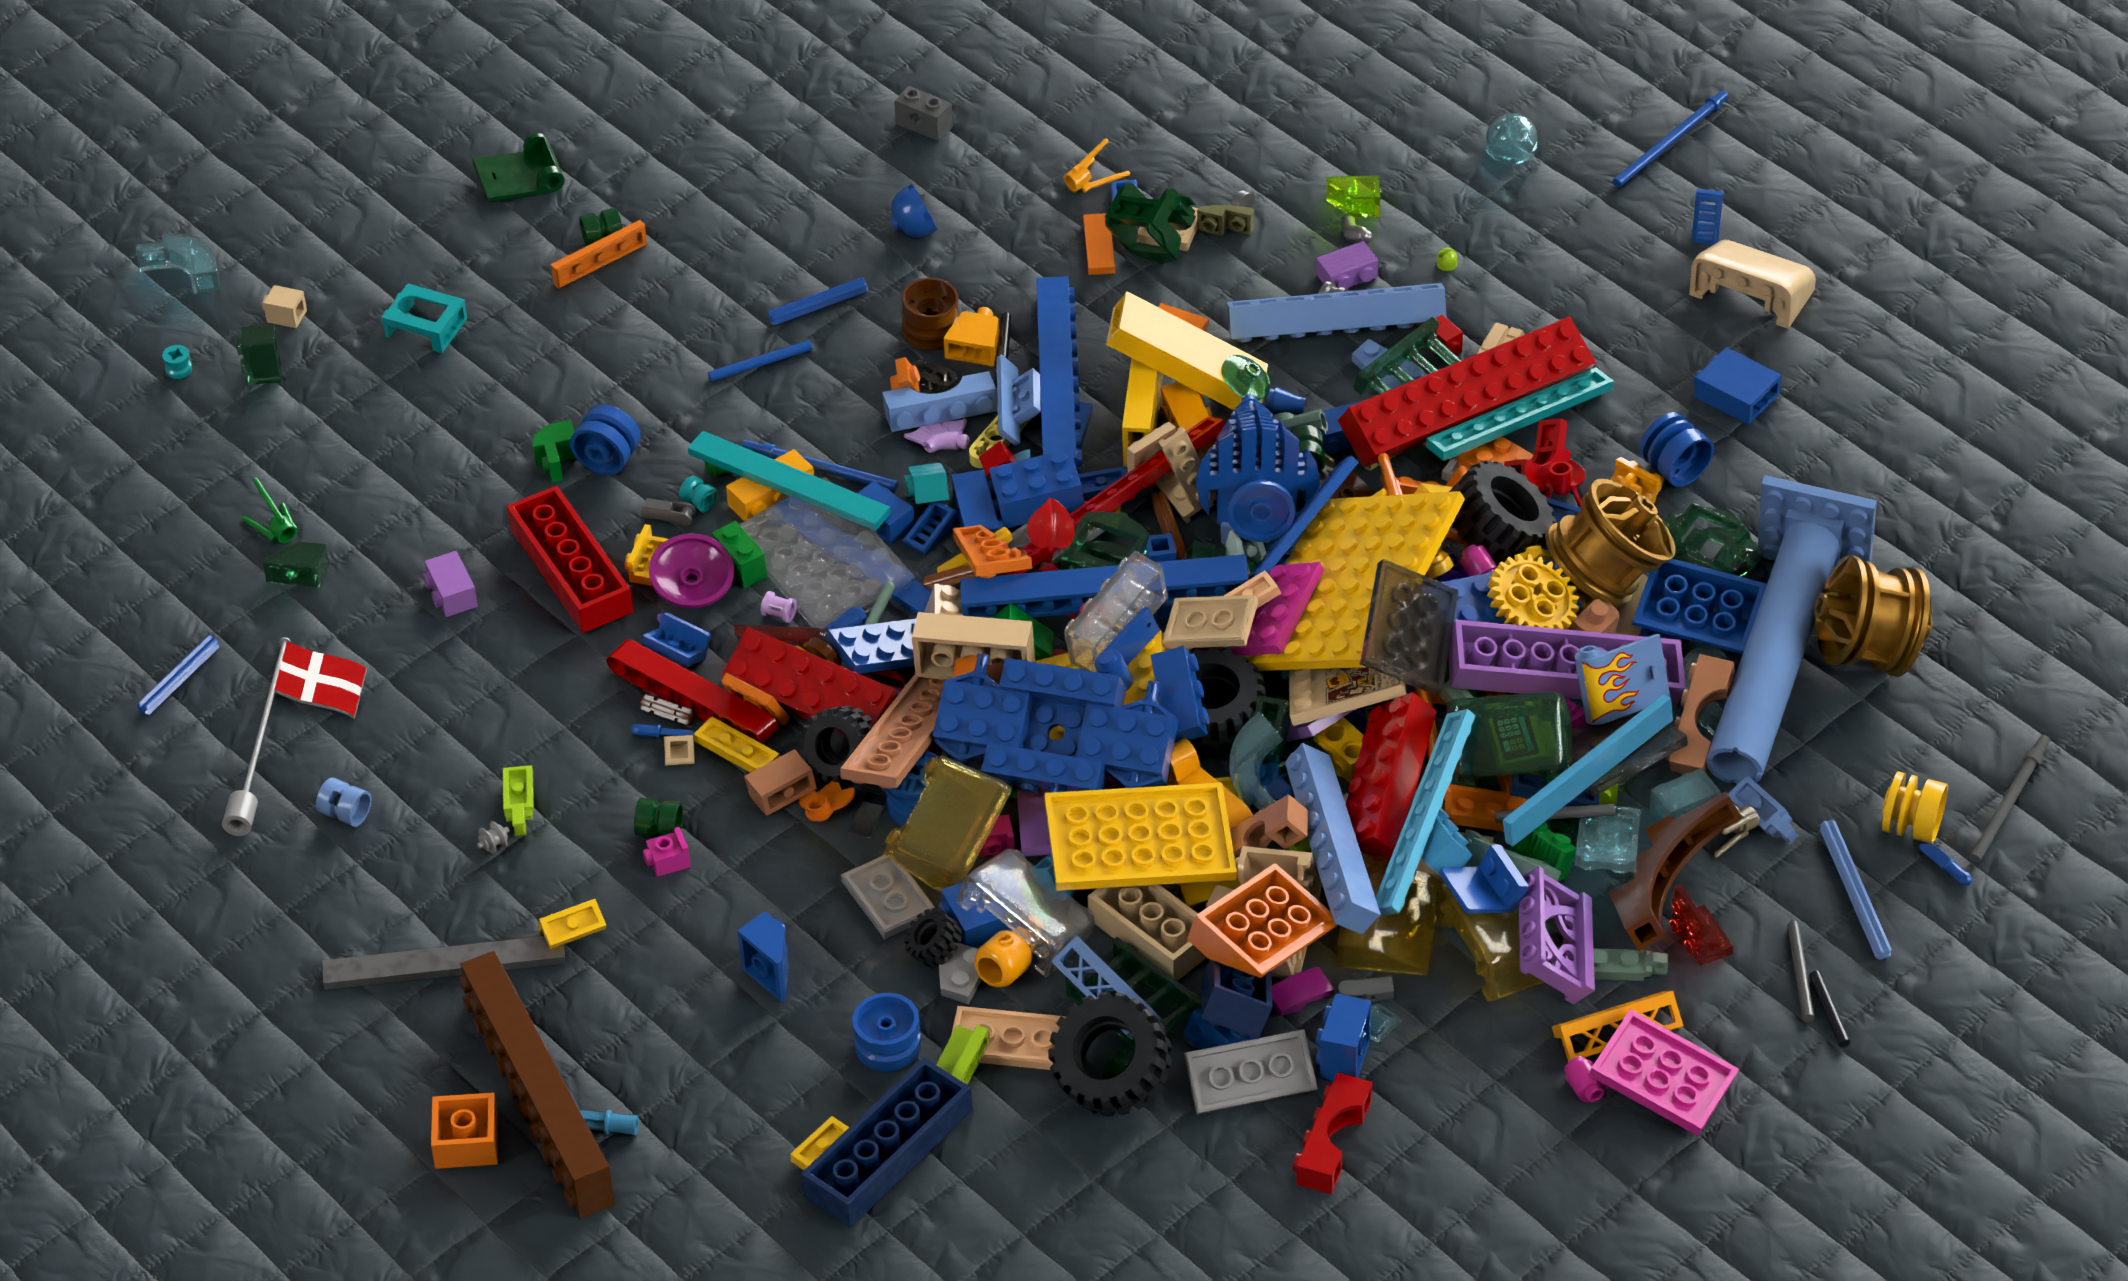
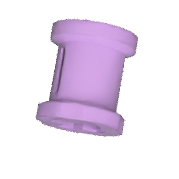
M768 591L761 603V614L763 616L773 615L782 618L783 622L790 623L797 610V600L794 598H781L775 596L774 592Z

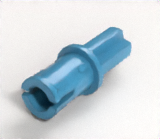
M607 1110L606 1113L580 1111L590 1130L604 1131L605 1135H609V1132L637 1135L639 1127L638 1115L614 1114L611 1110Z

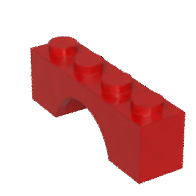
M1337 1072L1333 1083L1326 1085L1323 1095L1324 1104L1322 1107L1318 1106L1316 1108L1313 1118V1129L1306 1131L1303 1140L1304 1149L1302 1153L1296 1154L1293 1162V1171H1296V1185L1333 1194L1342 1173V1151L1332 1144L1330 1138L1343 1127L1363 1124L1372 1103L1373 1082Z

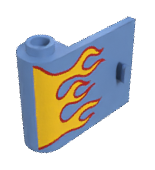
M1659 634L1608 652L1597 649L1593 645L1584 646L1574 656L1585 719L1588 724L1599 725L1608 723L1645 709L1663 694L1670 697Z

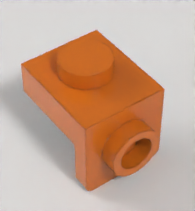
M906 357L895 360L897 375L890 377L891 390L910 387L920 392L918 383L920 375L915 365L912 366Z

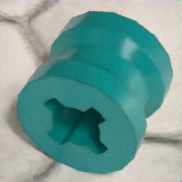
M173 345L163 351L162 358L165 363V372L170 378L181 379L192 372V364L189 360L190 354L185 346Z

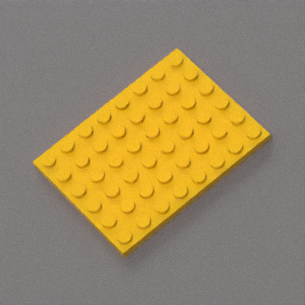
M1461 492L1329 499L1304 529L1286 564L1320 562L1324 572L1283 653L1244 657L1248 659L1249 663L1255 664L1259 671L1377 667L1465 500Z

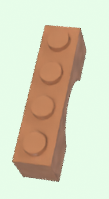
M1699 654L1697 663L1691 664L1688 679L1692 680L1689 690H1684L1681 699V706L1684 707L1681 717H1676L1673 733H1676L1675 741L1668 744L1665 759L1669 760L1671 771L1705 779L1708 770L1706 758L1711 742L1698 731L1696 727L1697 719L1707 705L1717 700L1727 699L1735 674L1733 661Z

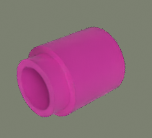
M1473 544L1461 553L1460 563L1469 577L1494 572L1497 568V565L1483 545L1476 546Z
M1578 1056L1566 1064L1564 1069L1566 1080L1582 1102H1596L1603 1097L1607 1085L1590 1077L1589 1072L1594 1064L1585 1057Z

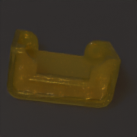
M942 755L936 758L932 757L926 763L923 772L926 773L924 779L928 783L906 824L899 829H892L885 840V843L888 845L883 855L939 893H941V889L955 885L966 877L1012 790V787L1004 781Z
M1445 882L1437 885L1436 919L1442 928L1446 926L1449 929L1455 927L1476 960L1477 974H1482L1486 979L1487 986L1482 987V992L1488 1002L1544 983V981L1530 973L1524 974L1520 971L1519 904L1514 913L1467 914L1461 908Z

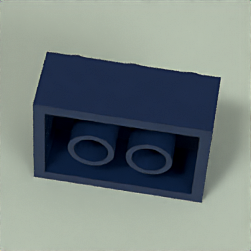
M1210 959L1201 980V1018L1211 1026H1224L1232 1029L1241 1037L1249 1038L1251 1036L1259 1039L1272 1009L1271 971L1259 978Z

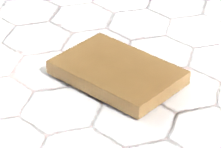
M1256 595L1175 598L1162 643L1165 649L1180 646L1185 648L1246 646L1258 599Z

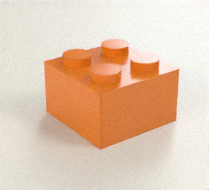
M495 1093L432 1097L431 1148L435 1169L498 1165V1110Z

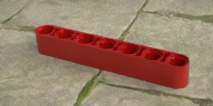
M626 639L606 658L610 670L619 677L661 699L681 705L680 708L685 706L693 709L694 717L703 722L714 717L761 744H764L779 729L778 722L767 711L748 701H744L742 698L731 694L720 686L633 640Z

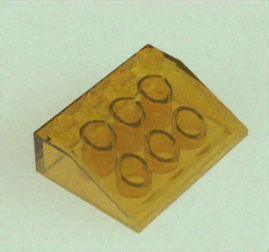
M1361 853L1376 898L1390 858L1378 854ZM1416 870L1414 880L1410 884L1400 913L1378 917L1363 935L1340 925L1337 967L1428 976L1440 879Z

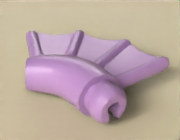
M967 419L920 426L916 431L904 434V438L922 444L928 453L939 450L966 449L969 445V437L967 434L962 433L967 424Z

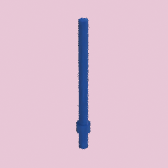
M744 440L742 443V447L771 459H776L789 452L778 449L777 445L766 442L764 445L749 440ZM801 455L813 466V470L865 484L875 481L882 487H886L894 492L898 488V481Z

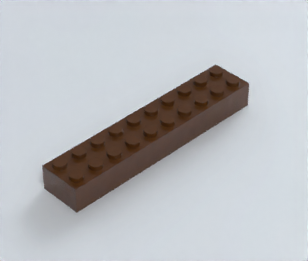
M495 951L460 963L462 976L458 977L463 993L466 994L462 996L464 1007L468 1014L473 1012L475 1016L473 1017V1022L478 1034L484 1033L486 1037L484 1038V1043L489 1055L495 1054L497 1058L495 1064L500 1076L507 1077L506 1085L512 1099L518 1098L519 1103L517 1105L523 1120L529 1119L531 1123L529 1129L533 1140L541 1142L542 1146L540 1149L545 1163H552L554 1167L552 1174L556 1184L564 1186L566 1191L563 1193L570 1209L575 1207L579 1217L583 1218L615 1205L609 1165Z

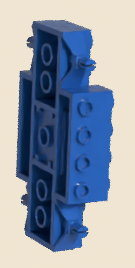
M980 653L977 654L975 670L973 672L944 680L933 737L935 744L954 759L955 763L951 779L963 781L966 765H969L970 762L983 760L981 771L988 781L992 782V786L1001 789H1008L1009 785L1020 787L1021 791L1031 794H1037L1038 790L1049 793L1106 789L1108 776L1125 788L1166 785L1179 722L1173 714L1163 708L1157 701L1160 686L1158 682L1148 681L1145 698L1123 706L1127 687L1120 676L1005 658L1000 685H998L986 673L990 656ZM1054 727H1063L1065 734L1062 739L1055 741L1050 739V731Z

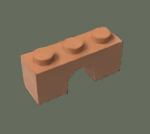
M1288 794L1231 828L1230 833L1235 859L1240 857L1242 846L1266 848L1274 840L1283 849H1287L1307 837L1308 810Z

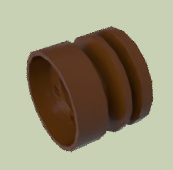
M938 278L915 280L907 285L902 295V335L912 346L923 350L944 348V336L958 318V293L950 283Z

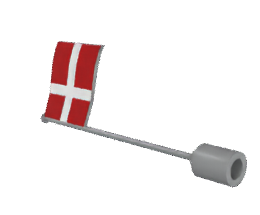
M287 637L280 639L281 648L243 790L232 792L228 798L222 821V827L226 832L235 836H244L251 831L258 800L249 792L274 694H280L300 703L335 710L355 719L367 672L366 667L345 658L313 652L291 643Z

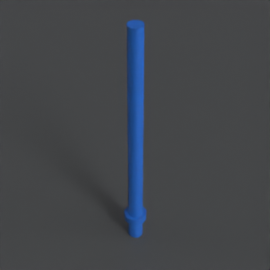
M1721 90L1715 96L1707 98L1702 107L1615 177L1613 184L1620 188L1708 114L1720 109L1721 104L1728 99V93L1725 90Z

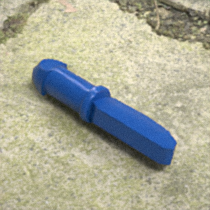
M633 724L630 728L632 735L656 737L657 739H660L661 735L685 736L695 733L693 730L662 728L661 725Z
M1929 843L1919 845L1922 852L1942 867L1945 872H1948L1958 880L1959 884L1969 886L1972 883V877L1969 872H1965L1959 867L1955 860L1951 859L1942 849Z

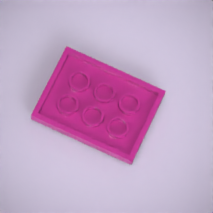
M1630 1009L1592 1066L1589 1076L1699 1136L1735 1079L1739 1069Z

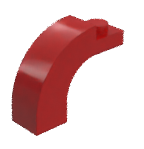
M1561 418L1539 421L1536 447L1531 461L1528 459L1504 461V466H1511L1516 469L1517 473L1525 475L1529 482L1539 488V492L1546 491L1547 484L1550 483V465L1559 461L1569 463L1571 451L1564 448L1568 422Z

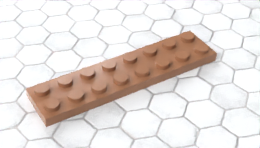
M915 673L840 768L841 779L851 780L857 784L869 783L879 785L886 789L897 788L934 740V726L944 680L947 679L916 677Z

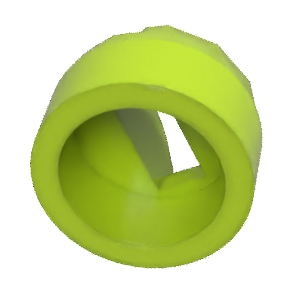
M1449 247L1441 249L1436 258L1437 267L1443 271L1454 270L1458 265L1457 253Z

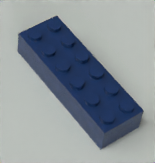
M923 1058L801 1173L803 1197L851 1228L973 1111L971 1087L928 1059Z

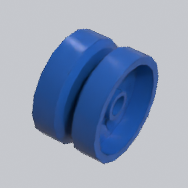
M606 404L596 405L589 409L582 423L573 433L570 439V447L575 458L584 467L602 475H615L622 471L629 457L639 445L641 433L636 422L624 411Z
M880 993L864 999L855 1008L852 1016L855 1053L862 1064L872 1070L890 1072L909 1066L918 1057L921 1050L918 1009L911 1000L899 994Z

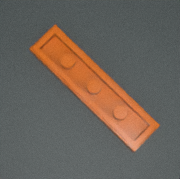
M638 220L552 263L553 284L559 289L647 245L645 224Z

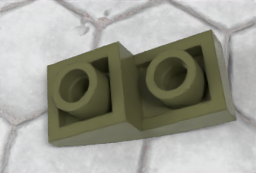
M1210 205L1199 207L1197 210V230L1223 236L1226 229L1251 235L1254 230V209L1232 205Z

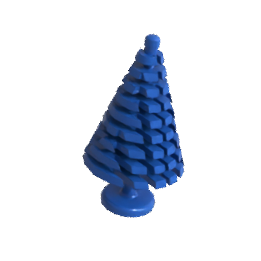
M1252 394L1245 395L1237 405L1231 418L1216 437V445H1213L1212 449L1209 448L1202 459L1196 479L1199 501L1208 516L1210 490H1216L1217 524L1221 525L1222 522H1228L1236 534L1246 540L1256 542L1274 540L1285 534L1296 517L1297 489H1304L1306 504L1318 490L1320 484L1317 463L1308 448H1305L1304 452L1300 453L1299 439L1280 420L1278 422L1276 419H1273L1269 409Z

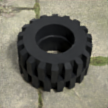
M838 706L816 713V716H812L807 721L810 725L804 726L801 731L805 734V737L800 738L799 744L804 745V750H800L801 757L806 756V763L814 768L812 772L815 776L822 775V780L825 781L833 780V782H840L846 780L841 779L840 768L873 728L870 724L873 719L869 715L862 716L863 710L859 708L853 709V706ZM835 728L842 730L849 740L850 749L845 760L838 757L831 747V735Z

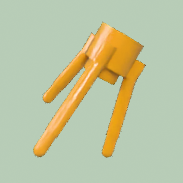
M1104 139L1079 164L1064 175V182L1071 191L1077 192L1081 189L1086 193L1091 188L1130 175L1129 171H1125L1091 183L1089 182L1091 174L1087 168L1095 161L1093 157L1108 143V139Z

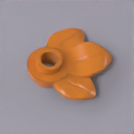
M832 780L820 791H812L799 798V804L805 809L808 820L822 822L827 820L833 811L849 804L855 795V789L847 788L842 790L840 784Z

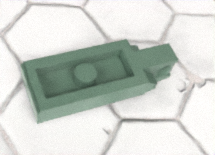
M1593 948L1594 980L1644 981V977L1652 976V974L1667 975L1668 954L1648 950Z

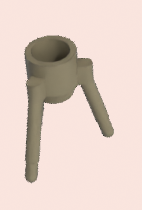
M1735 805L1742 819L1722 830L1724 835L1730 832L1736 834L1713 854L1715 858L1726 852L1741 838L1748 836L1749 830L1758 826L1759 816L1752 806L1747 805L1739 809Z

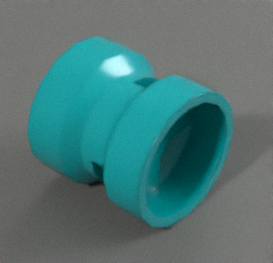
M692 475L682 483L679 497L685 502L693 503L697 510L704 513L714 506L717 501L718 491L709 484L704 485L702 479Z

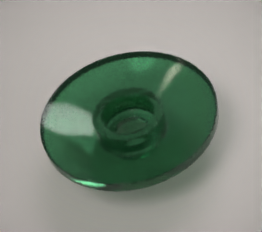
M1238 354L1231 355L1224 360L1221 368L1223 378L1236 394L1241 397L1252 394L1256 396L1257 400H1262L1268 395L1270 391L1269 377L1256 361Z

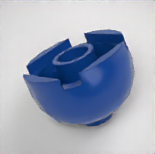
M910 184L899 191L893 198L891 210L894 216L889 219L897 232L902 230L909 237L923 238L937 231L938 228L926 205L919 198V193L914 185Z

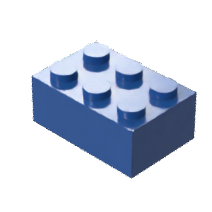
M1071 449L989 468L995 498L997 499L1003 526L1006 528L1027 524L1032 514L1049 498H1053L1061 503L1068 513H1072L1085 503L1082 485Z

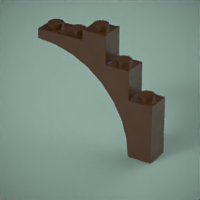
M1727 791L1675 820L1672 815H1669L1645 828L1653 847L1627 860L1635 879L1613 890L1609 895L1638 951L1665 937L1662 926L1664 902L1676 876L1686 863L1706 843L1722 832L1723 829L1742 819Z

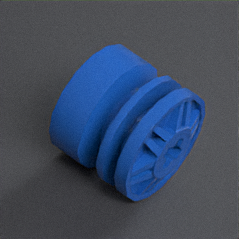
M1672 412L1659 417L1648 427L1639 443V454L1652 468L1658 470L1660 475L1671 485L1681 487L1690 484L1703 474L1714 455V445L1701 431L1695 429L1693 424L1688 422L1685 417L1677 412Z
M925 750L899 786L886 789L888 813L896 823L909 828H923L940 821L947 812L946 769L943 761L936 754Z

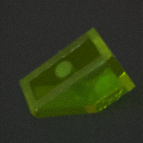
M1379 176L1326 177V200L1353 217H1380Z

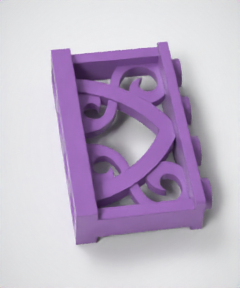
M1537 866L1522 876L1529 887L1519 903L1520 971L1524 974L1530 973L1564 993L1565 1000L1574 1005L1595 991L1592 897L1584 892L1579 895L1544 874V869ZM1554 918L1555 924L1563 936V945L1558 949L1545 928V921L1547 919Z

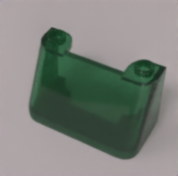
M1542 692L1459 698L1447 703V714L1468 709L1475 715L1471 732L1465 741L1461 758L1457 762L1452 775L1454 785L1476 788V785L1482 782V777L1528 773H1539L1547 783H1550L1572 766V714L1562 694Z

